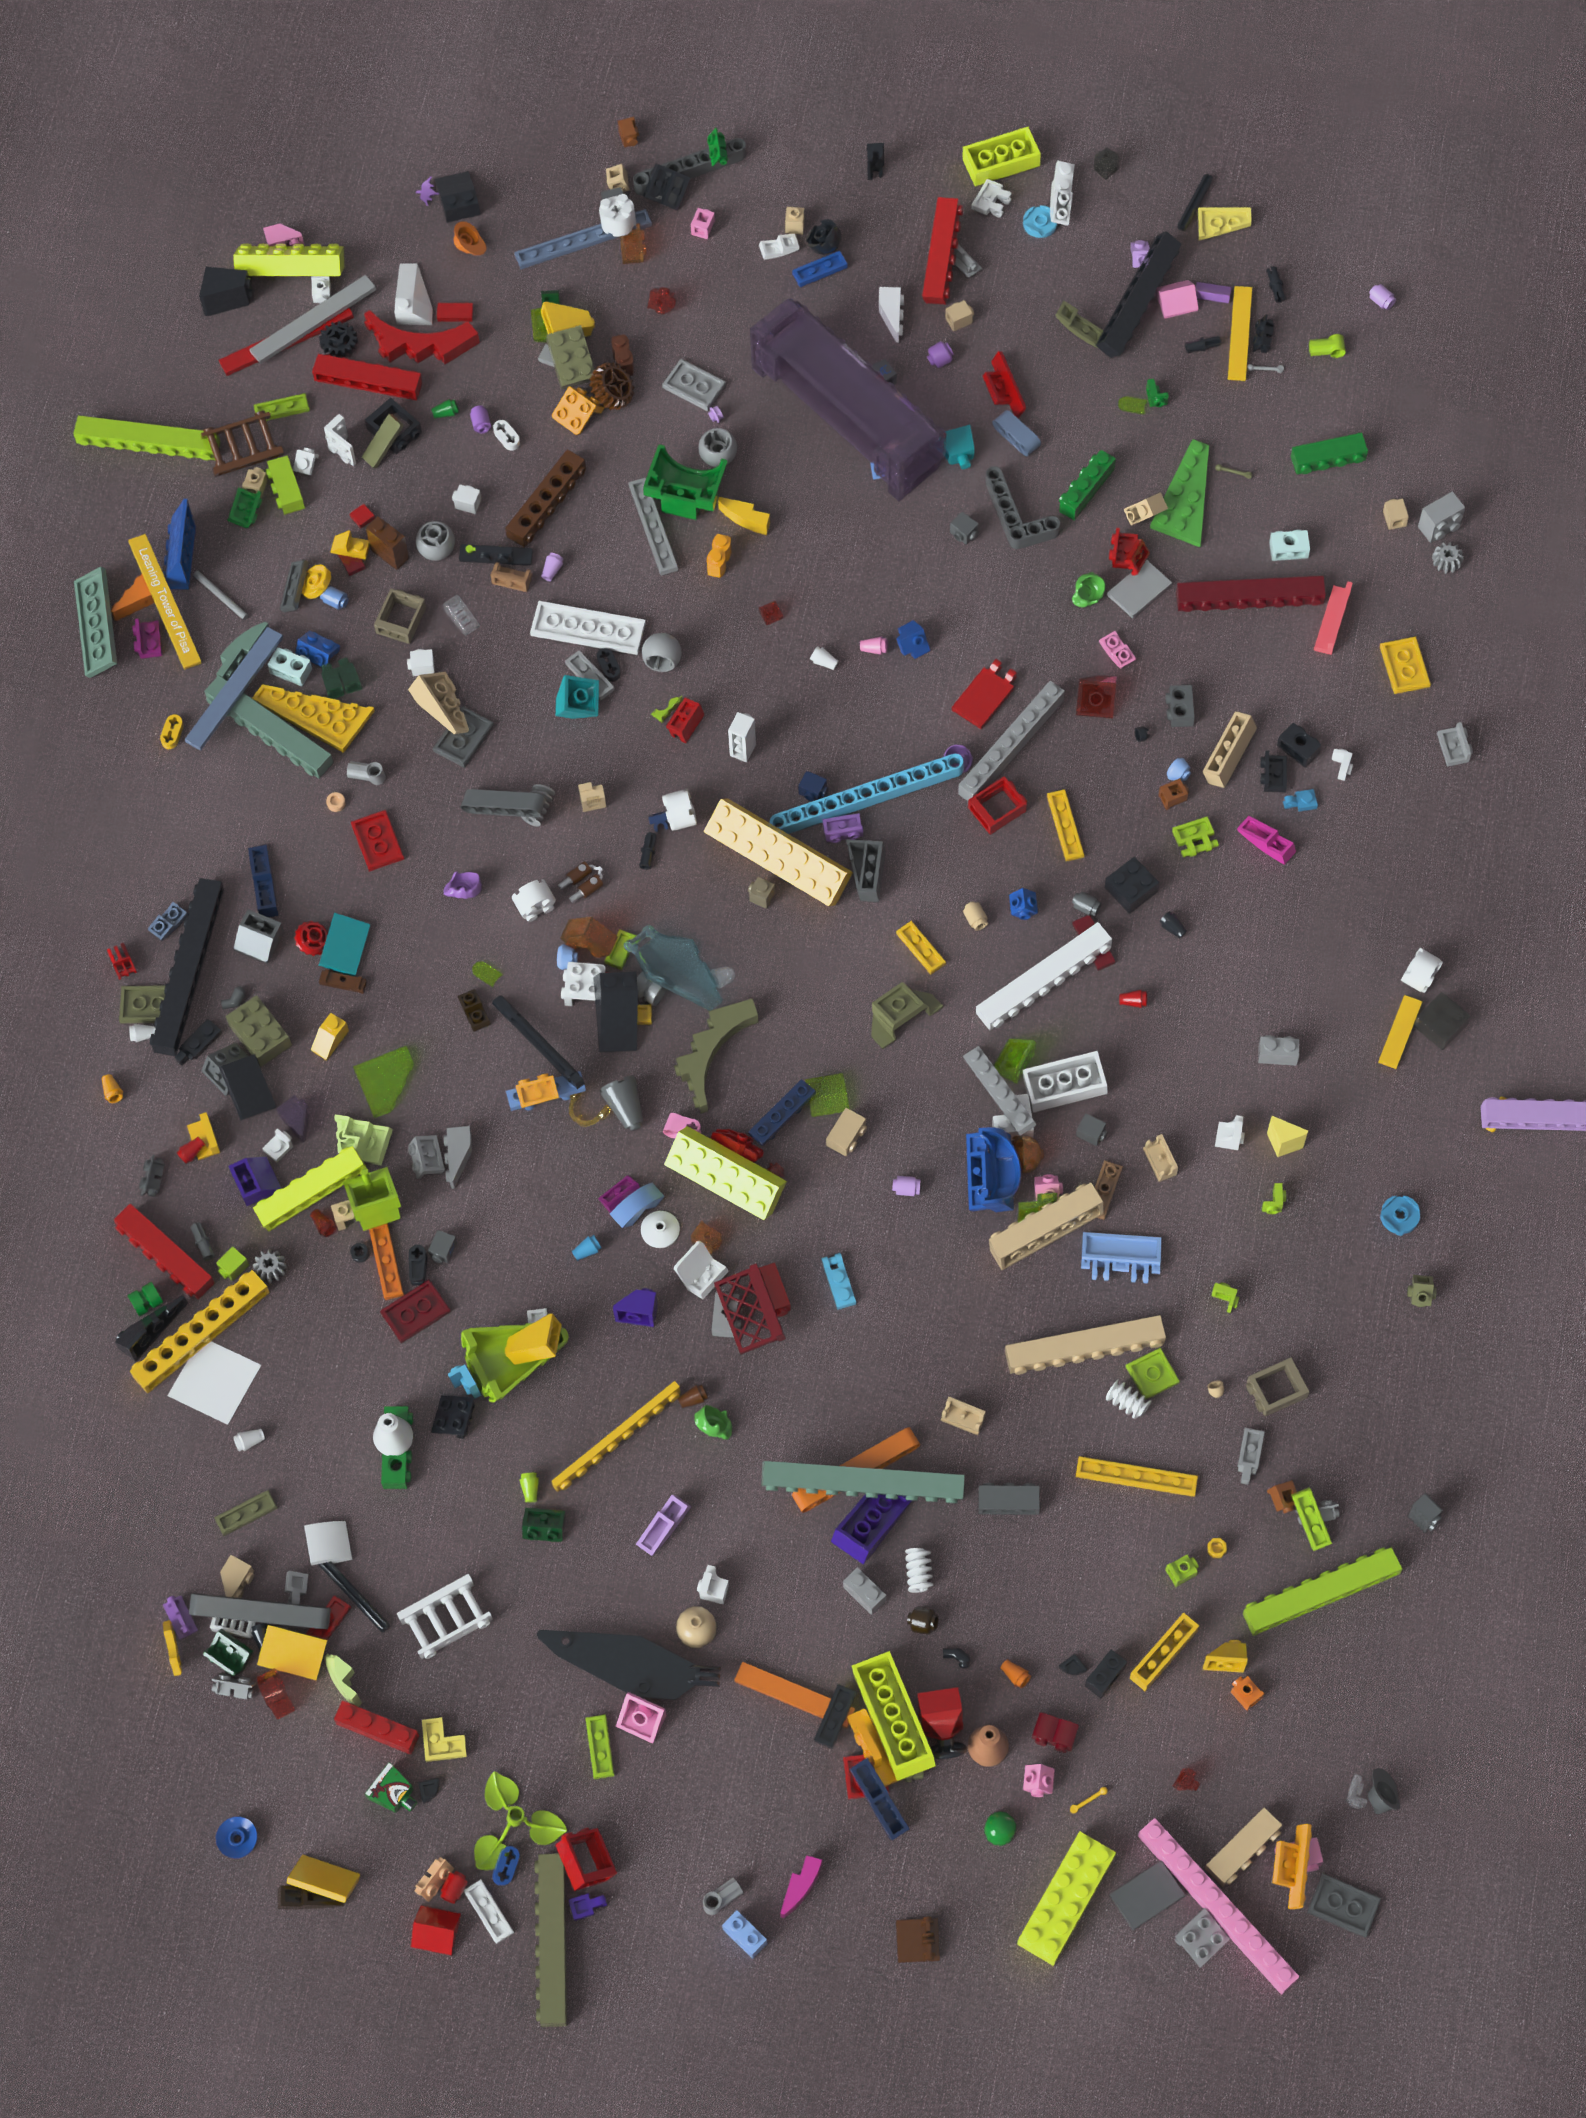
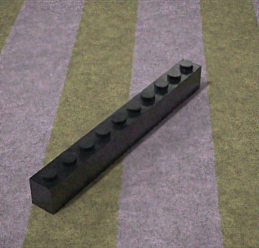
M199 878L198 884L194 886L193 894L195 896L193 901L189 903L190 913L184 920L185 930L179 938V950L175 951L174 967L170 968L169 984L165 985L164 990L165 998L160 1002L159 1010L161 1012L155 1020V1033L151 1034L150 1045L154 1053L170 1056L177 1055L224 893L222 881Z

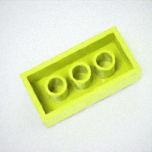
M1029 127L963 147V161L974 186L984 184L987 179L994 181L1040 166L1041 153Z

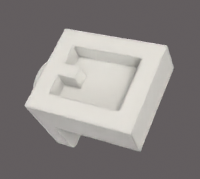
M276 1129V1135L262 1149L278 1163L293 1148L291 1142L292 1137L286 1131L281 1132L279 1129Z

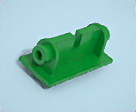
M715 128L707 138L710 151L709 157L713 167L717 162L721 165H726L728 161L727 150H725V136Z

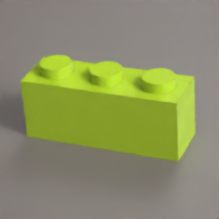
M288 455L267 461L268 469L265 470L268 479L273 480L271 488L273 494L278 495V498H276L278 509L282 508L284 515L305 509Z

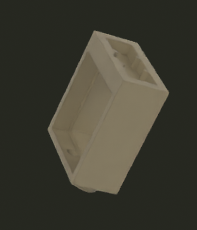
M390 589L374 623L376 634L410 644L426 610L425 600L419 595H410L400 589ZM395 603L417 609L408 628L386 622Z
M1292 1358L1248 1376L1246 1384L1249 1394L1254 1395L1256 1399V1408L1265 1417L1308 1398L1309 1390ZM1284 1369L1296 1393L1268 1404L1257 1381Z

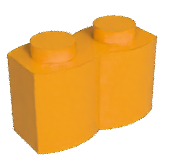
M717 534L714 537L712 550L707 556L708 575L718 578L724 575L726 562L731 556V538L729 536Z

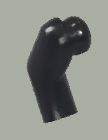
M943 1648V1659L955 1658L959 1661L960 1668L969 1667L970 1656L962 1649Z

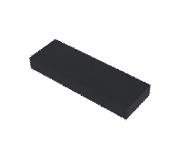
M840 1684L837 1685L815 1735L814 1742L833 1749L857 1694L856 1691Z

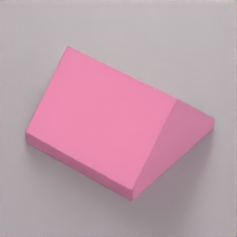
M1189 280L1160 286L1155 291L1164 319L1198 311L1195 284Z
M628 1692L616 1727L653 1743L667 1716L666 1710Z

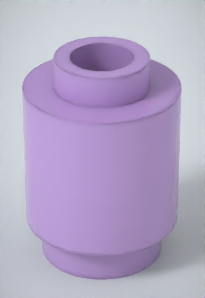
M1382 284L1375 285L1370 290V299L1382 309L1389 310L1396 302L1394 294Z
M897 1176V1179H893L892 1191H896V1195H919L921 1179L910 1176Z

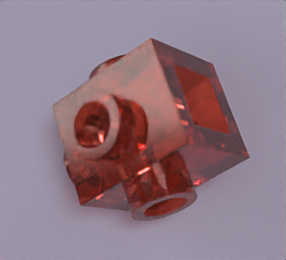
M665 287L652 289L647 308L656 310L655 312L658 314L668 313L675 307V293L670 292V289Z

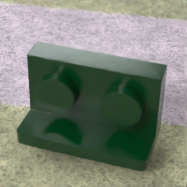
M525 1508L522 1538L562 1542L565 1511Z

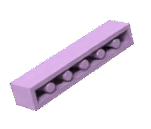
M1487 1098L1481 1105L1482 1128L1586 1131V1100L1574 1102L1571 1099L1564 1101H1555L1554 1099L1536 1101L1533 1098L1526 1100Z

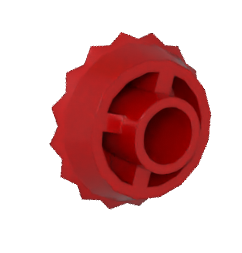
M313 921L304 922L302 925H299L294 937L296 946L299 947L300 951L305 952L306 955H321L328 934L325 926Z

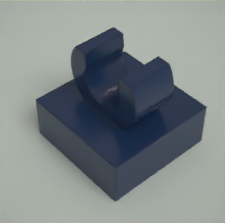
M666 811L649 815L650 825L654 824L655 832H658L657 825L660 823L664 824L665 830L668 829Z

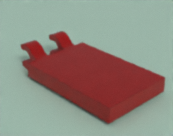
M998 659L993 661L989 670L984 667L952 706L953 712L981 730L1012 693L1014 686L1011 684L1017 678L1015 676L1017 672L1013 669L1007 672L1004 679L997 676L996 674L1002 669V662Z

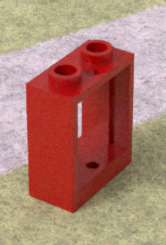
M1005 776L968 799V809L989 835L1025 813L1027 807L1026 798L1016 791L1014 783L1011 780L1008 781ZM1001 791H1004L1016 808L995 821L982 804Z
M584 1828L578 1831L577 1834H573V1832L566 1833L561 1836L562 1840L555 1845L574 1891L607 1882L617 1874L598 1828L591 1830ZM586 1842L597 1868V1871L586 1874L583 1873L572 1847Z

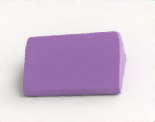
M1197 282L1195 288L1197 299L1229 303L1232 287Z

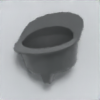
M1381 1768L1374 1769L1372 1772L1373 1786L1368 1793V1799L1372 1804L1375 1814L1379 1815L1392 1809L1399 1810L1401 1806L1394 1780L1385 1770Z

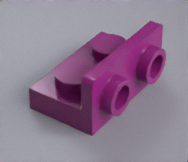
M139 618L135 619V625L132 626L133 635L137 639V641H134V650L139 653L140 659L162 656L159 621L140 623Z

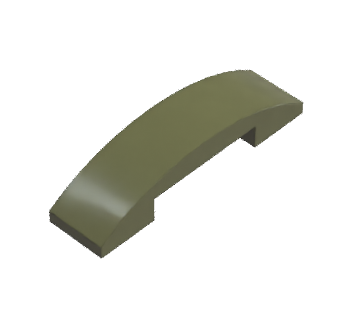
M1063 301L1055 315L1057 319L1077 337L1098 348L1095 345L1103 330L1077 314L1078 309Z

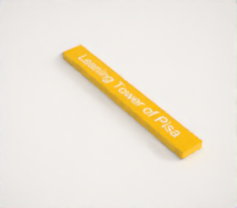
M146 534L129 539L128 543L184 670L201 664V659Z

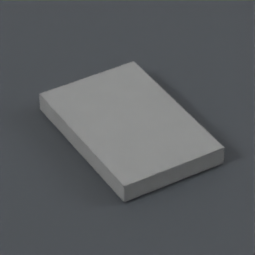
M680 359L662 384V388L708 411L725 388L726 381Z
M1146 560L1138 575L1132 576L1131 573L1107 592V596L1133 619L1172 586V582Z

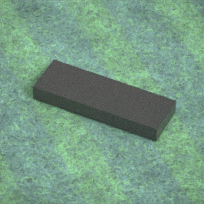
M305 559L291 563L280 610L284 613L298 609L309 562Z

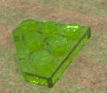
M407 1046L353 1066L374 1118L392 1112L398 1095L401 1094L406 1083L407 1076L414 1066Z

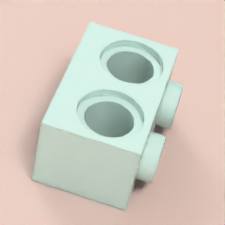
M277 647L267 664L270 674L299 686L304 685L312 671L311 662L306 656H298L286 648L281 649Z

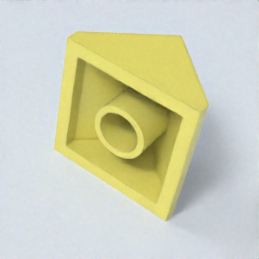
M1272 1116L1267 1134L1277 1157L1302 1149L1305 1145L1308 1130Z

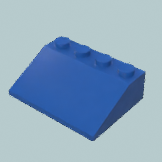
M183 499L172 516L171 524H168V535L170 536L166 540L168 554L164 556L166 571H163V575L169 589L189 590L196 524L188 499Z

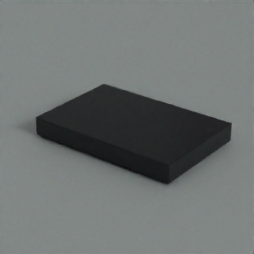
M255 1054L219 1067L241 1121L276 1108Z

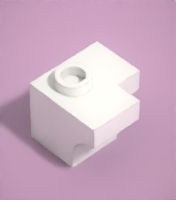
M1236 1115L1235 1119L1228 1123L1219 1122L1215 1147L1238 1150L1239 1144L1244 1142L1245 1133L1242 1132L1244 1116Z
M707 1565L706 1572H704L702 1580L700 1579L697 1587L700 1599L724 1605L729 1581L717 1576L715 1566Z

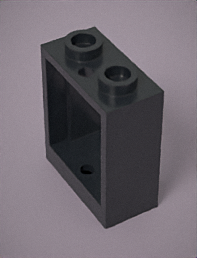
M390 397L365 419L367 430L375 436L388 414L394 415L396 413L406 421L410 427L400 434L389 448L397 454L403 451L411 441L417 439L422 430L420 422Z

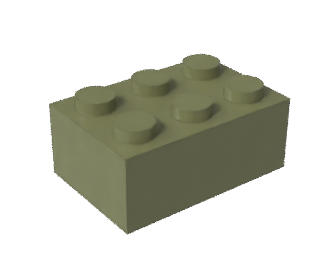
M579 325L547 334L546 340L561 390L569 386L573 387L591 382L589 378L592 376L591 373L594 367L582 326Z
M257 995L225 1016L228 1025L251 1055L255 1054L260 1067L292 1046L289 1036Z

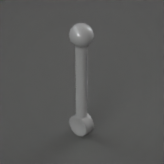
M1249 364L1247 365V370H1273L1282 373L1284 367L1282 365L1264 367Z

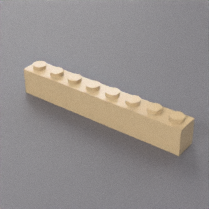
M1159 1315L1006 1345L1005 1354L1010 1374L1020 1375L1026 1373L1027 1370L1041 1371L1048 1366L1061 1367L1068 1362L1081 1363L1089 1358L1097 1360L1103 1358L1104 1355L1112 1354L1117 1356L1129 1350L1138 1352L1145 1347L1158 1348L1165 1344L1166 1336L1161 1316Z

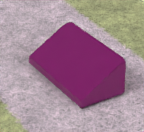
M627 1175L598 1199L611 1213L626 1197L639 1189L640 1186Z

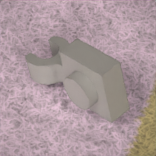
M294 1571L287 1572L284 1592L290 1593L287 1603H300V1595L304 1596L306 1594L308 1574Z

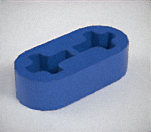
M505 1847L499 1853L492 1876L495 1884L499 1886L507 1885L513 1878L519 1860V1851L515 1847ZM512 1851L511 1855L514 1856V1859L509 1860L507 1865V1857L504 1854ZM504 1868H506L505 1876L508 1877L500 1881L498 1873L503 1872Z

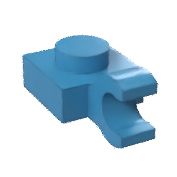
M1314 789L1297 791L1294 796H1285V801H1283L1285 809L1298 807L1299 812L1317 809L1318 807Z

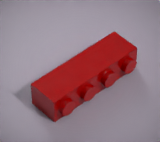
M343 1700L334 1717V1721L338 1726L410 1755L420 1737L417 1730Z

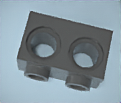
M1192 685L1170 686L1169 693L1165 694L1166 704H1169L1167 720H1170L1171 727L1193 726L1194 705Z

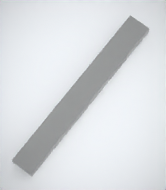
M364 275L252 347L250 353L262 364L376 290L375 285Z

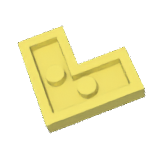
M442 1717L422 1720L426 1762L467 1757L465 1735L445 1737Z

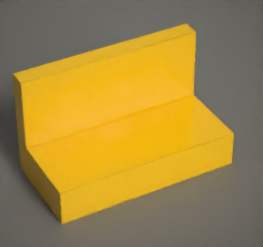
M207 1112L199 1114L201 1121L187 1125L191 1140L199 1136L206 1144L197 1154L198 1160L220 1153Z

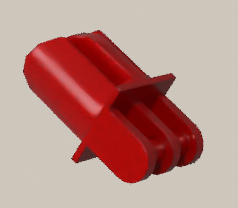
M121 943L126 956L123 958L117 945L114 946L118 956L117 961H115L110 948L107 949L119 980L123 976L127 975L128 977L130 973H137L124 943Z

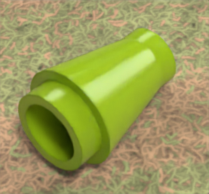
M537 1473L521 1474L519 1481L525 1502H537L539 1483Z

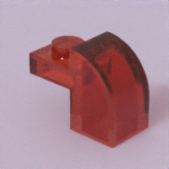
M275 1668L257 1677L260 1692L277 1720L295 1711V1706L285 1691V1684Z

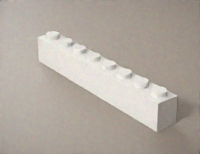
M1097 922L977 1005L976 1014L989 1030L994 1027L999 1028L1004 1023V1020L1009 1017H1015L1020 1012V1009L1032 1005L1040 995L1041 997L1045 996L1053 986L1061 985L1066 977L1078 973L1085 964H1091L1096 959L1095 956L1100 953H1107L1111 949L1112 938Z

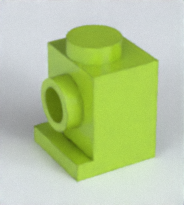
M1185 1555L1173 1563L1167 1564L1165 1571L1175 1587L1197 1576V1568L1199 1566L1193 1557L1189 1558L1188 1555ZM1186 1565L1188 1569L1182 1570L1180 1566Z

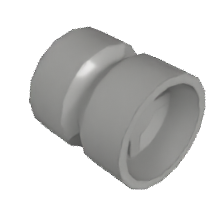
M645 971L641 972L637 977L638 997L644 996L646 1002L653 1006L657 1005L665 994L667 985L659 980L654 981L653 976Z

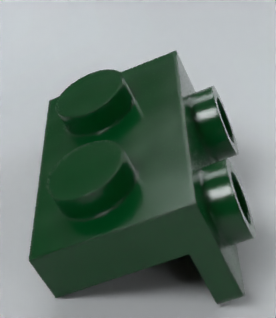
M221 1628L217 1631L210 1647L204 1650L203 1655L210 1662L224 1669L226 1673L236 1676L245 1670L253 1650Z

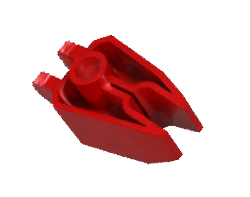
M717 1129L716 1132H712L710 1139L751 1162L757 1161L764 1155L763 1150L753 1144V1138L744 1133L731 1129Z

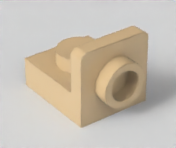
M349 1200L331 1205L338 1230L346 1229L344 1222L355 1218Z

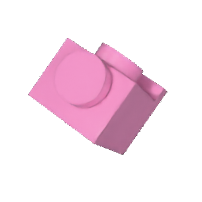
M698 208L691 223V235L708 239L715 222L714 212Z

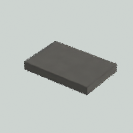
M462 706L460 711L464 713L469 731L467 733L453 734L450 730L446 729L433 747V752L465 768L493 728L494 722Z
M1161 1860L1112 1892L1109 1896L1134 1931L1185 1897V1894Z
M1322 1873L1307 1913L1366 1938L1381 1898Z

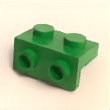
M238 487L227 521L246 529L251 523L254 524L258 515L255 513L256 509H259L262 503V498H260L262 492L257 491L254 494Z

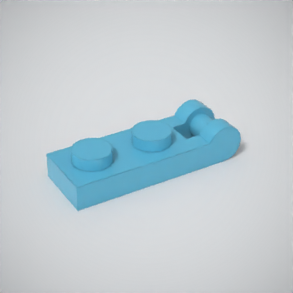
M841 1253L834 1254V1257L821 1258L837 1310L856 1305ZM837 1264L838 1268L831 1270L830 1266Z

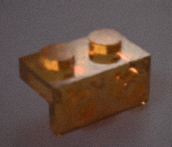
M640 223L636 224L637 229H633L627 235L620 236L623 264L644 262L643 255H647L646 244H642V240H645L644 229L640 230Z

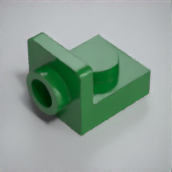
M1147 379L1146 393L1149 406L1162 407L1167 405L1168 392L1160 393L1159 385L1155 384V379Z

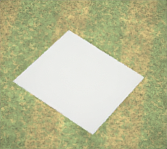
M211 1341L186 1362L168 1396L228 1425L261 1365Z

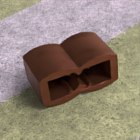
M625 334L613 336L611 343L616 365L620 364L621 369H625L626 374L632 376L634 374V363L629 339Z

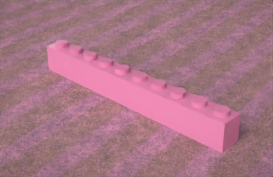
M1155 1818L1139 1832L1138 1837L1160 1861L1162 1860L1166 1868L1201 1907L1206 1908L1222 1930L1280 1994L1285 1993L1299 1979V1975Z

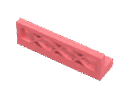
M1347 581L1346 588L1333 585L1314 647L1315 651L1332 655L1351 593L1352 582Z

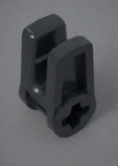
M414 1245L408 1252L409 1279L412 1285L420 1286L425 1282L428 1256L423 1246Z

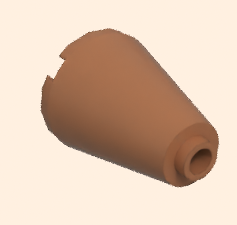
M981 1726L974 1730L969 1737L968 1751L970 1757L979 1765L986 1767L998 1765L1008 1753V1739L1004 1732L995 1726Z

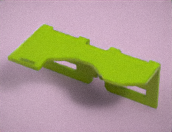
M682 695L680 698L670 699L666 709L661 711L655 709L651 715L663 723L671 715V712L675 711L676 707L682 703Z

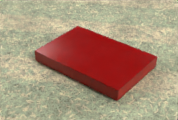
M386 810L351 822L369 872L404 860Z

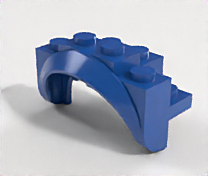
M993 1127L978 1128L979 1133L966 1134L969 1210L991 1209L994 1212L1014 1210L1013 1198L1021 1181V1165L1017 1151L1011 1143V1134L1003 1129Z

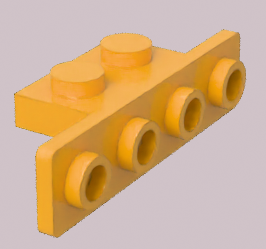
M866 1709L848 1715L847 1720L855 1733L854 1737L857 1744L861 1745L864 1757L868 1758L884 1786L886 1787L897 1782L878 1733Z
M1311 1824L1297 1826L1295 1844L1278 1841L1276 1846L1273 1884L1290 1888L1288 1908L1292 1910L1303 1908L1305 1902V1884L1308 1878L1307 1865L1310 1858L1309 1846L1312 1838Z

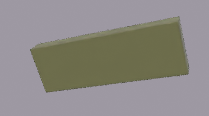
M388 414L362 455V458L373 468H377L404 424L393 414Z
M269 1490L214 1518L223 1536H226L278 1508Z

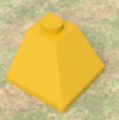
M1240 1640L1225 1642L1206 1655L1203 1670L1244 1673L1247 1665L1246 1643H1241Z

